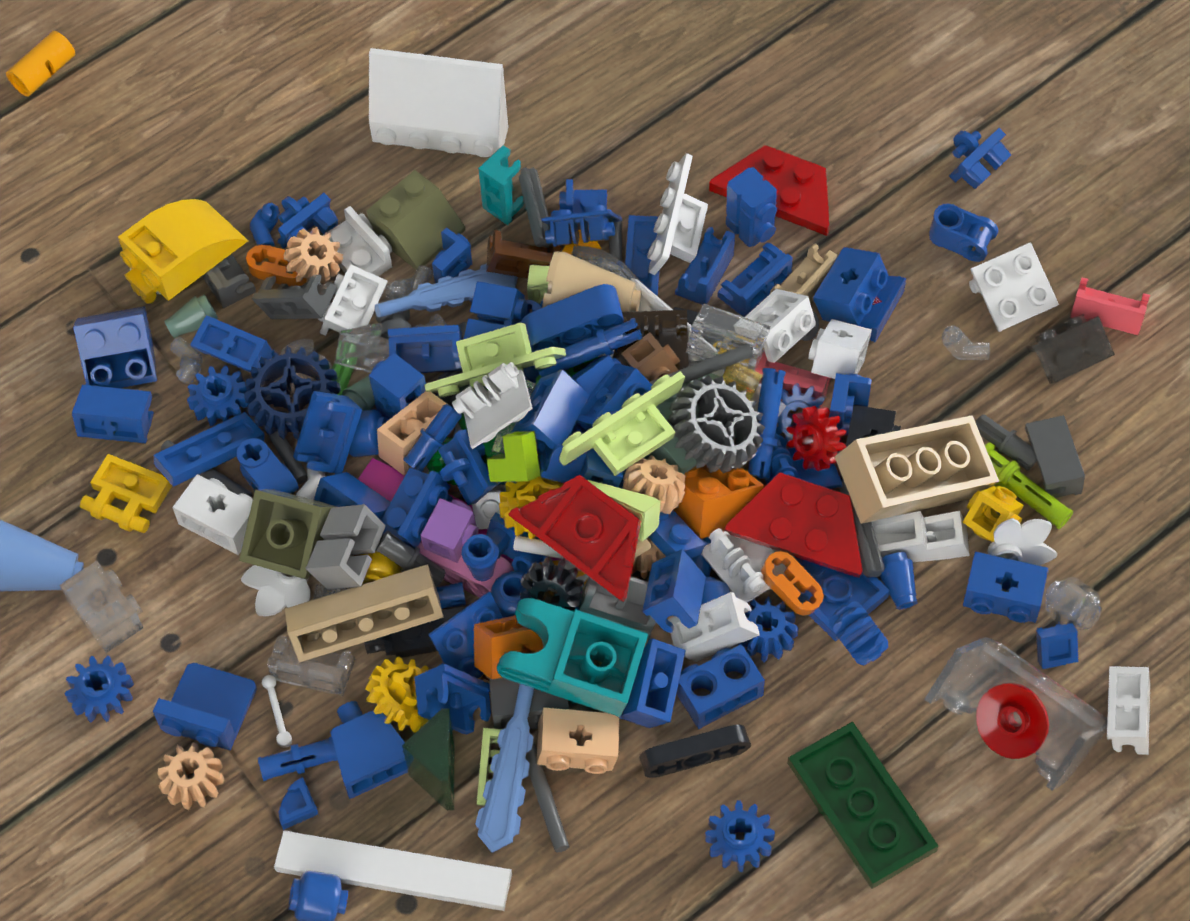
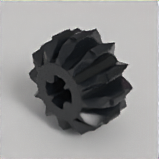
M549 556L544 559L542 565L535 561V563L531 564L529 572L523 575L521 579L523 588L520 592V599L533 598L574 612L575 607L580 606L583 600V594L580 592L584 588V580L576 579L578 574L577 567L569 570L565 568V558L560 560L558 565H554ZM549 587H550V588H553V589L556 590V592H553V591L549 590L548 588H549Z

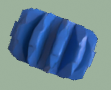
M769 596L765 599L764 605H760L753 599L750 602L751 610L746 612L745 616L749 622L752 621L758 626L760 635L740 644L743 647H747V653L750 657L760 653L761 660L765 662L768 659V654H772L780 660L783 656V650L791 651L794 647L793 639L798 636V627L794 624L796 616L794 612H785L786 605L784 601L773 606ZM763 628H770V631H763Z
M851 601L841 606L829 618V626L857 664L865 666L871 661L874 662L888 649V640L859 602Z

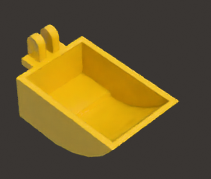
M197 199L180 200L167 204L149 213L118 236L123 250L120 252V256L126 265L132 269L125 274V277L131 283L133 291L138 296H141V299L146 304H150L156 299L157 291L168 301L249 241L210 204Z

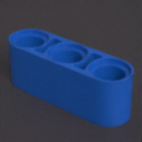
M602 284L527 314L521 323L526 325L531 351L535 352L549 347H568L596 335V331L604 328L606 331L622 324L624 318L616 288L613 285Z

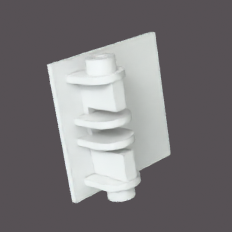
M1031 242L970 269L973 274V280L969 281V286L973 293L979 292L982 294L998 332L1059 305Z
M512 362L507 365L502 363L488 373V376L482 377L483 383L489 391L476 381L473 383L475 390L469 386L455 396L456 400L452 402L458 414L464 412L472 449L483 442L492 440L500 430L512 422L520 421L526 416L528 411L533 409L524 372L522 369L518 370Z
M720 528L710 534L709 539L711 543L704 546L701 555L721 580L728 585L730 591L735 594V597L748 603L771 589L763 580L764 576L761 573V568L769 555L778 552L777 550L732 536L727 531L723 532ZM782 563L779 566L774 565L772 573L775 576L779 574L784 575L786 566Z

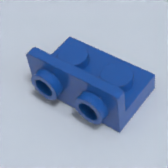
M616 363L590 394L576 424L580 428L590 430L593 428L592 424L600 416L607 412H610L611 415L622 409L623 403L628 398L637 393L641 396L651 390L652 384L637 368Z
M836 373L829 418L839 416L840 421L836 427L846 430L847 433L845 435L848 436L853 405L868 407L872 380L853 373L846 375Z
M410 467L381 519L386 525L383 534L389 530L412 548L418 547L422 541L421 534L439 499L447 500L448 490L451 486L446 481H443L441 475L437 472L431 471L427 474Z

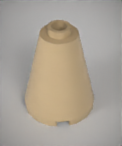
M554 252L546 281L549 283L547 293H544L543 307L594 286L608 284L616 288L622 312L638 311L641 291L636 290L635 282L566 252Z

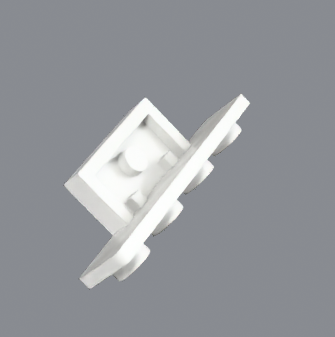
M688 153L678 163L675 161L672 163L666 176V180L670 181L660 201V206L664 208L655 223L654 232L657 233V237L647 255V258L651 260L648 272L653 275L667 262L670 254L689 263L697 255L708 204L684 194L693 157Z

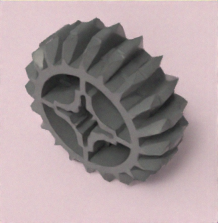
M708 375L701 380L691 381L686 388L683 387L677 393V397L669 408L672 413L669 415L667 422L674 426L672 427L676 432L674 437L679 439L675 448H684L687 452L685 460L693 457L696 459V468L707 465L710 473L720 469L724 474L732 469L741 468L756 455L757 449L763 441L760 435L763 434L765 427L758 423L763 413L756 412L753 409L757 401H749L745 397L747 389L739 392L736 389V381L729 382L726 385L723 376L713 380ZM696 404H698L700 408V411L698 412V419H696ZM733 430H736V444H735V445H734V442H733V439H732V438L735 436Z

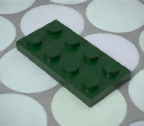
M853 721L788 757L787 764L871 889L938 851L939 845Z

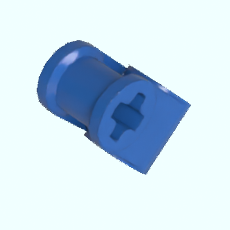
M942 204L934 212L929 237L932 243L938 247L960 254L968 260L980 262L986 258L988 254L987 246L990 240L995 239L999 231L997 225L986 217L978 216L953 204Z
M249 438L238 446L237 459L240 463V471L254 492L258 489H274L292 494L299 489L292 473L278 460L265 442L257 438Z

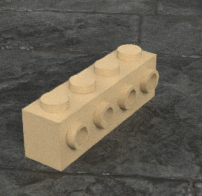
M428 564L363 584L361 587H353L285 609L287 632L299 663L443 618L439 595Z

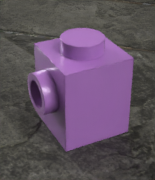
M440 498L421 534L424 549L458 563L462 555L461 551L464 543L470 537L478 534V527L472 509L461 501L452 500L449 502Z

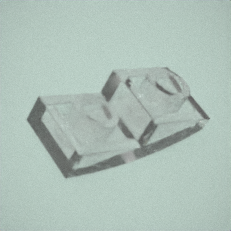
M574 246L571 255L628 280H631V278L638 279L622 261L608 252L586 246Z

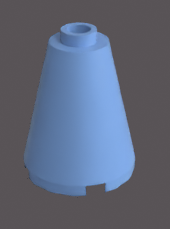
M0 520V592L71 590L73 583L80 584L84 563L78 562L77 553Z

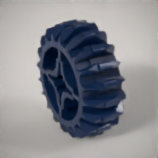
M287 346L285 354L279 355L273 349L271 353L273 359L267 360L261 357L259 360L261 368L251 367L250 373L252 378L246 379L245 386L248 391L245 392L244 399L249 404L247 406L249 415L255 416L254 420L257 426L262 427L265 425V430L269 435L278 430L279 437L283 440L288 432H292L294 438L298 440L308 408L302 409L310 403L313 391L339 394L341 388L340 384L336 381L338 379L337 373L334 369H330V363L326 358L320 360L319 354L316 351L307 356L306 350L302 346L297 353H292L291 348ZM296 373L308 375L316 381H311V378H301ZM282 376V378L279 381L274 382L276 379ZM292 383L295 387V394H293V403L291 402L290 392L292 391ZM274 404V407L286 408L289 413L276 411L269 405Z

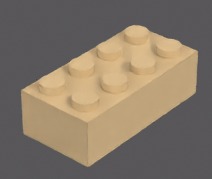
M973 416L856 439L835 456L861 524L971 499L978 490L983 491L999 482Z

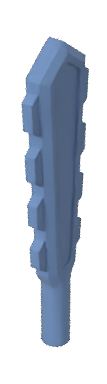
M487 264L481 265L480 270L468 269L459 272L458 277L446 276L439 278L438 283L435 284L423 283L418 285L417 290H413L408 296L375 304V313L377 317H383L410 309L433 312L440 310L441 306L444 305L450 307L461 306L463 301L469 300L472 302L477 281L515 288L518 277L487 272Z
M522 684L519 685L513 717L507 723L506 728L499 732L497 743L501 749L498 754L493 756L490 769L494 775L491 780L486 782L483 793L486 804L485 807L479 809L475 823L479 829L477 835L492 853L511 844L513 837L519 834L521 818L517 811L518 807L524 804L526 791L521 784L522 779L528 777L530 763L525 758L526 753L532 750L534 737L529 733L530 726L528 723L534 688Z

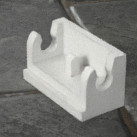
M732 592L702 604L698 624L690 629L683 625L676 616L668 619L674 626L673 633H671L673 645L686 650L684 658L695 662L712 656L723 648H731L760 634L758 626L752 621L749 622L745 616V613L750 611L751 607L747 602L735 597V594Z
M1109 666L1107 739L1112 740V747L1117 752L1122 751V745H1133L1137 754L1148 755L1150 715L1149 668Z

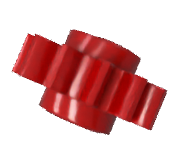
M812 406L803 408V413L793 414L792 416L796 426L787 427L786 429L788 433L793 435V440L787 442V446L795 447L797 450L793 455V460L804 459L803 468L805 470L815 468L817 471L829 469L830 464L837 463L835 459L837 451L846 448V445L840 442V437L844 436L847 432L836 427L840 421L839 416L829 418V407L817 408Z

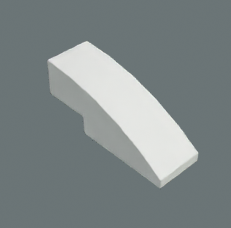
M921 511L871 521L881 557L896 552H906L908 559L913 560V562L970 556L967 527L962 523L964 518L960 511L923 517Z

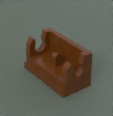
M494 229L493 236L490 235L488 239L486 271L528 279L530 265L550 266L554 252H561V245L555 247L552 245L545 248L501 240V230Z

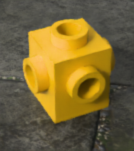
M992 486L983 491L978 490L967 505L969 511L962 523L970 527L979 537L994 542L993 533L999 524L1011 518L1021 523L1022 518L1018 515L1024 505L1015 500L1017 496L1012 491L1002 486Z

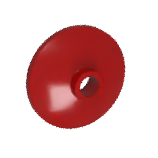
M1016 683L999 684L989 689L978 703L976 710L978 731L985 744L995 753L1010 759H1021L1034 754L1044 744L1049 730L1047 711L1040 698L1027 687ZM1014 712L1020 715L1022 724L1015 721Z

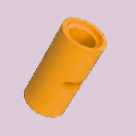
M52 31L6 72V76L18 92L29 97L75 56V50L61 33Z

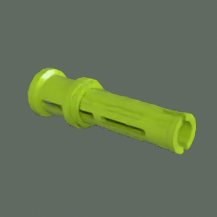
M989 442L985 445L999 479V482L994 486H1002L1009 489L1060 530L1069 521L1074 511L1068 509L1046 492V490L1021 473L1019 463L1015 460L1010 462L994 450V444Z

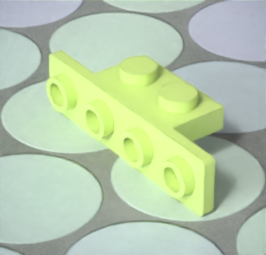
M517 323L457 341L456 345L463 373L424 384L426 392L438 393L439 397L452 396L460 393L459 387L470 384L474 388L473 383L476 381L485 386L482 377L488 376V373L502 363L507 365L512 362L518 370L534 365L535 369H544L556 365V359L565 357L566 353L564 348L549 347L532 352L526 325L524 323Z
M681 371L672 377H669V375L662 376L654 382L649 392L642 396L639 393L631 396L623 403L622 409L613 415L607 412L600 416L592 424L593 428L582 434L578 431L569 436L562 444L563 448L559 461L565 466L593 448L614 476H616L673 439L676 432L656 406L681 390L685 376Z

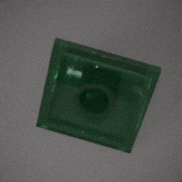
M447 708L439 710L402 745L409 776L446 810H454L455 736L450 710Z

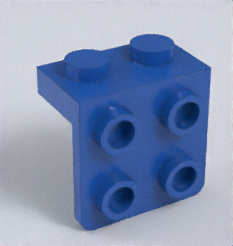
M190 663L182 675L172 700L167 701L158 698L153 713L160 729L167 734L177 737L184 736L197 740L199 743L209 747H220L231 751L257 687L251 679L198 663Z

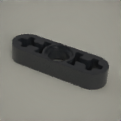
M731 725L651 747L642 752L639 759L645 776L657 778L740 755L751 747V743L745 726Z

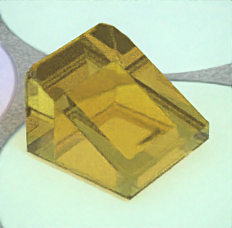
M739 362L726 367L722 374L726 385L729 382L736 381V389L739 392L747 389L745 397L749 401L762 378V374Z

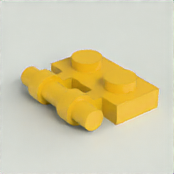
M107 454L90 482L93 489L99 491L96 499L87 495L83 496L80 508L90 512V515L96 519L104 520L106 518L116 522L121 529L126 531L136 530L145 533L149 528L150 521L139 516L141 511L145 509L156 514L172 485L159 473ZM114 498L128 503L124 510L111 505Z

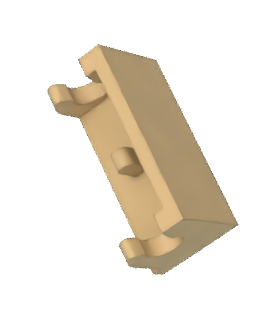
M816 243L808 249L807 257L781 285L776 284L770 290V294L775 289L808 296L811 303L813 296L837 259V254L829 250L825 257L822 258L817 252L819 249Z

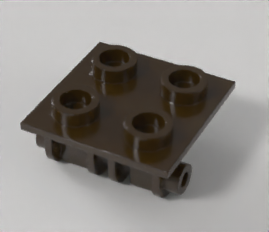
M687 310L622 312L624 322L635 318L638 324L636 328L625 332L626 335L639 329L642 337L650 332L662 347L668 344L677 355L680 362L675 366L678 370L689 366ZM637 341L617 348V358L622 365L629 366L621 353Z

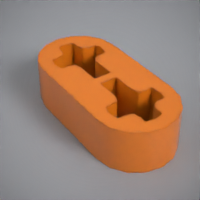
M257 245L247 253L246 260L249 272L257 279L265 280L269 276H275L276 284H287L288 286H302L307 282V279L304 277L301 281L296 282L298 273L296 271L293 274L287 272L286 267L289 261L283 259L284 252L286 251L284 249L269 245ZM264 258L268 259V262L264 261L261 265H257V262H262Z
M783 551L774 552L765 560L761 568V573L764 576L763 580L777 596L796 614L804 616L815 612L823 601V590L800 563L789 553ZM784 564L786 566L784 575L779 574L775 576L772 573L774 565ZM808 590L812 594L809 599L810 602L805 601L802 604L798 600L800 592L804 593Z

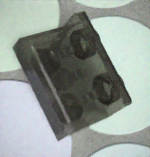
M1084 314L1071 318L1064 322L1065 329L1058 332L1054 328L1043 331L1034 336L1036 342L1026 346L1029 353H1037L1050 384L1065 379L1115 355L1099 316L1086 319Z

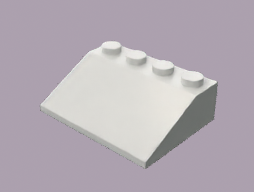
M370 48L369 125L372 142L491 157L504 145L508 130L503 64Z

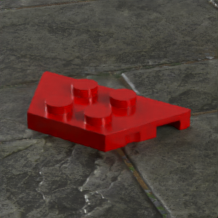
M764 145L712 178L709 182V191L727 197L728 181L746 169L754 167L764 177L763 181L767 180L777 189L776 217L825 236L829 233V207L825 167Z
M781 472L731 519L724 531H727L732 536L777 551L787 552L792 556L857 578L862 573L850 496Z
M581 475L565 482L562 487L556 490H549L538 496V499L521 508L516 507L508 513L511 518L622 602L625 601L640 532V519Z

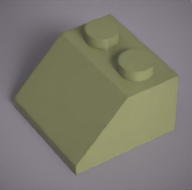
M416 170L411 172L366 210L368 220L376 235H383L389 242L392 251L417 271L443 250L441 232L445 228L450 229L455 234H462L465 231L464 224L440 189Z
M274 489L255 490L239 561L308 579L311 573L306 570V566L317 541L324 540L320 533L331 508L337 506Z

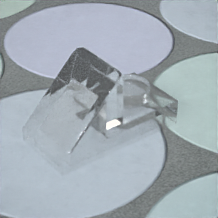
M376 323L342 330L339 335L334 363L371 373L377 363L385 361L389 357V339L380 337L382 324Z

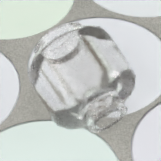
M1072 576L1061 581H1055L1046 591L1045 611L1058 624L1073 623L1077 631L1093 627L1100 618L1102 608L1098 592L1080 579Z

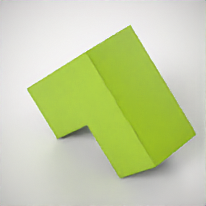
M515 431L502 436L505 454H498L487 459L490 482H522L539 477L540 468L535 432Z

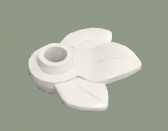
M1014 518L1008 519L999 524L993 533L995 541L989 545L987 553L1038 566L1045 564L1057 557V552L1043 543L1052 529V524L1042 519L1028 520L1023 524H1020Z
M256 565L249 568L241 578L242 583L259 590L255 602L256 613L259 616L275 615L286 606L289 608L308 602L311 597V591L307 584L308 579L295 576L287 577L285 573Z

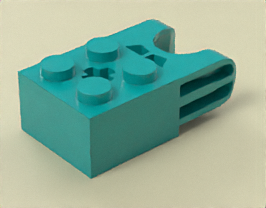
M533 598L520 600L515 611L517 621L523 627L538 634L542 640L543 649L532 654L517 651L507 652L499 659L497 665L498 673L510 681L620 717L628 703L648 633L576 609L573 612ZM593 660L600 661L602 663L601 666L594 665L592 663Z

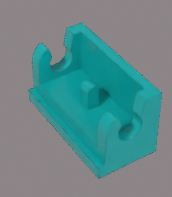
M502 145L478 170L483 209L506 225H509L512 222V217L524 205L523 196L518 197L514 203L512 198L514 190L512 178L520 171L521 161L517 160L509 167L508 157L511 154L510 149Z

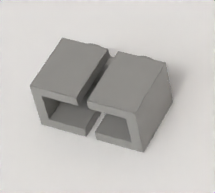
M365 504L331 508L320 533L324 540L317 541L306 570L326 589L361 587L372 558L369 555H350L375 553L386 525Z

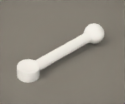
M266 675L262 679V685L268 691L279 734L276 740L280 747L287 748L292 744V737L286 731L275 691L277 681L274 676Z

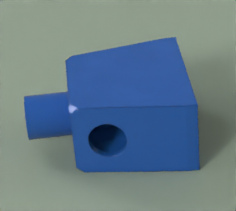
M356 701L347 702L337 709V714L342 724L330 731L349 799L416 769L411 750L391 723H385V715L383 713L375 714L374 710L363 714Z

